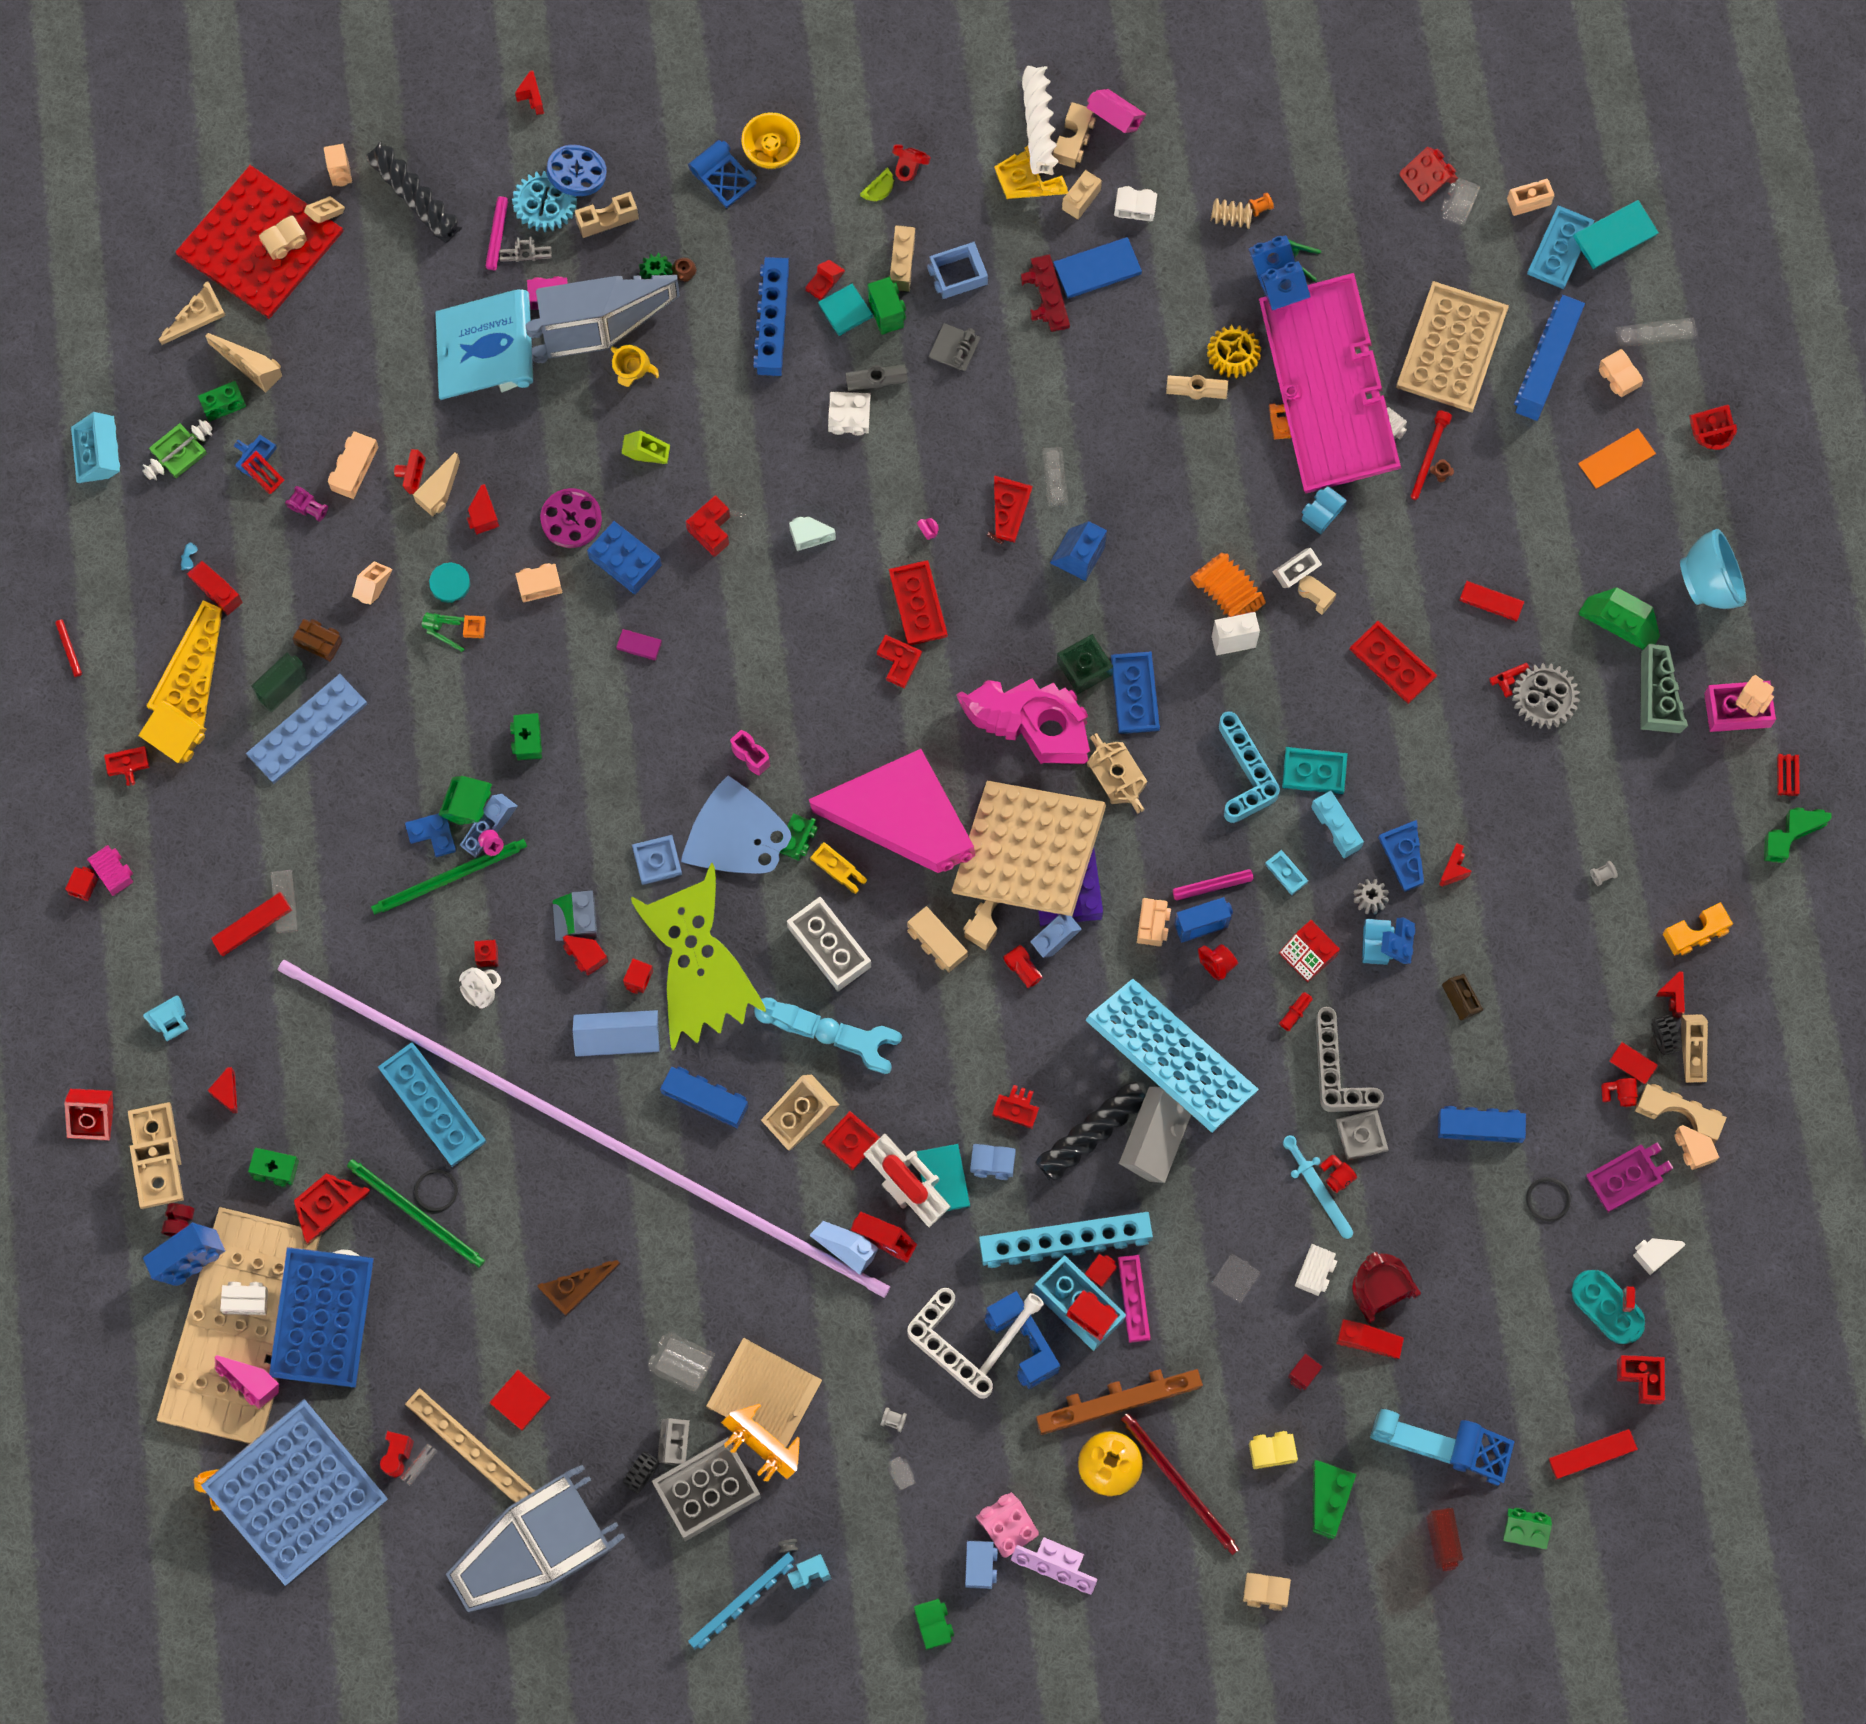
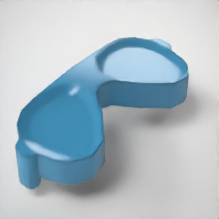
M191 542L185 546L184 553L181 555V570L191 569L194 565L189 555L197 552L198 549Z

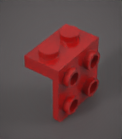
M1426 147L1400 171L1401 178L1422 202L1426 201L1446 182L1453 184L1458 180L1455 175L1456 170L1451 164L1445 163L1443 160L1444 155L1438 149Z

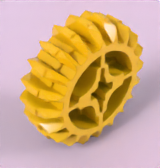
M1231 325L1229 330L1223 327L1221 332L1216 331L1215 336L1210 338L1211 343L1207 346L1209 350L1207 351V356L1210 358L1209 363L1214 364V371L1220 368L1219 374L1222 375L1224 372H1227L1228 378L1231 374L1238 378L1239 373L1242 376H1246V371L1251 373L1253 367H1257V360H1260L1261 347L1258 346L1259 340L1254 339V333L1248 335V328L1241 331L1240 325L1237 329H1234ZM1243 343L1248 347L1250 355L1242 348ZM1218 348L1226 355L1225 360L1220 356Z

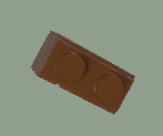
M303 619L299 629H297L293 636L294 644L331 662L342 644L340 633L330 627L328 630L321 627L322 624L314 619L310 621Z

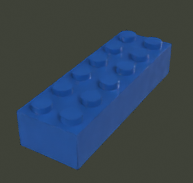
M1562 295L1560 301L1556 300L1514 403L1517 406L1515 413L1538 421L1585 305L1584 302Z

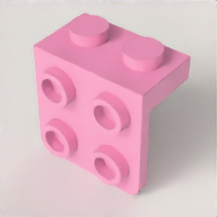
M1012 1492L999 1498L998 1502L984 1508L976 1516L978 1522L987 1531L1004 1558L1013 1554L1016 1545L1023 1547L1039 1534L1020 1500Z

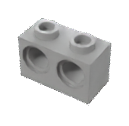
M661 1419L658 1450L659 1463L680 1465L686 1462L689 1420Z

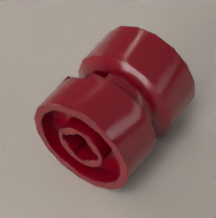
M168 1203L165 1212L167 1220L163 1221L161 1233L169 1237L176 1235L193 1220L195 1209L184 1204Z

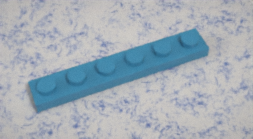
M789 1553L782 1557L688 1641L694 1649L698 1647L700 1649L704 1648L711 1641L709 1637L713 1633H721L727 1627L726 1622L730 1618L735 1620L744 1612L742 1608L748 1602L752 1605L761 1597L759 1593L764 1588L769 1590L777 1583L776 1578L781 1573L786 1575L794 1567L792 1565L795 1562L794 1558Z

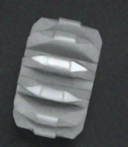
M1368 879L1365 880L1364 884L1359 883L1358 889L1354 890L1353 893L1357 896L1354 898V903H1360L1358 910L1366 908L1365 914H1368L1370 909H1372L1374 914H1377L1378 909L1384 910V904L1389 901L1385 897L1389 893L1388 890H1382L1385 886L1384 883L1378 886L1376 885V879L1373 880L1372 884ZM1370 893L1374 894L1373 900L1369 899Z

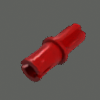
M1303 992L1294 1005L1289 1006V1011L1279 1022V1025L1286 1031H1290L1299 1017H1303L1302 1013L1312 1002L1313 998Z

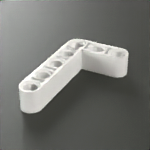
M942 1288L911 1321L908 1326V1337L975 1396L982 1399L987 1398L991 1395L993 1387L990 1378L933 1331L955 1303L954 1292L949 1288ZM942 1295H948L951 1297V1301L948 1304H943L939 1298ZM928 1311H934L937 1317L934 1320H929L925 1317V1314ZM914 1327H920L923 1330V1334L914 1336L911 1330ZM930 1341H937L940 1346L937 1350H931L927 1345ZM947 1355H953L956 1361L953 1364H947L944 1358ZM963 1369H970L972 1376L970 1378H963L960 1372ZM983 1382L989 1386V1389L986 1392H980L977 1389V1385Z

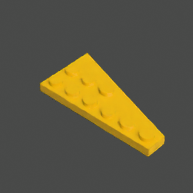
M202 601L147 704L148 709L154 711L160 701H165L204 727L222 617V609L220 607Z

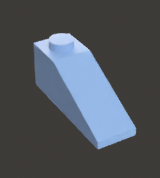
M825 1221L810 1234L813 1239L859 1275L872 1263L878 1247L862 1235Z

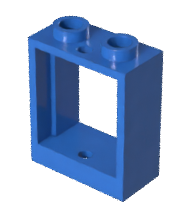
M1223 897L1177 912L1174 925L1181 943L1228 928L1233 910L1230 903H1226Z

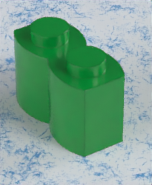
M936 1599L914 1606L926 1650L952 1642L951 1637H954L952 1625H947L944 1617L948 1615L945 1602L940 1603V1600Z

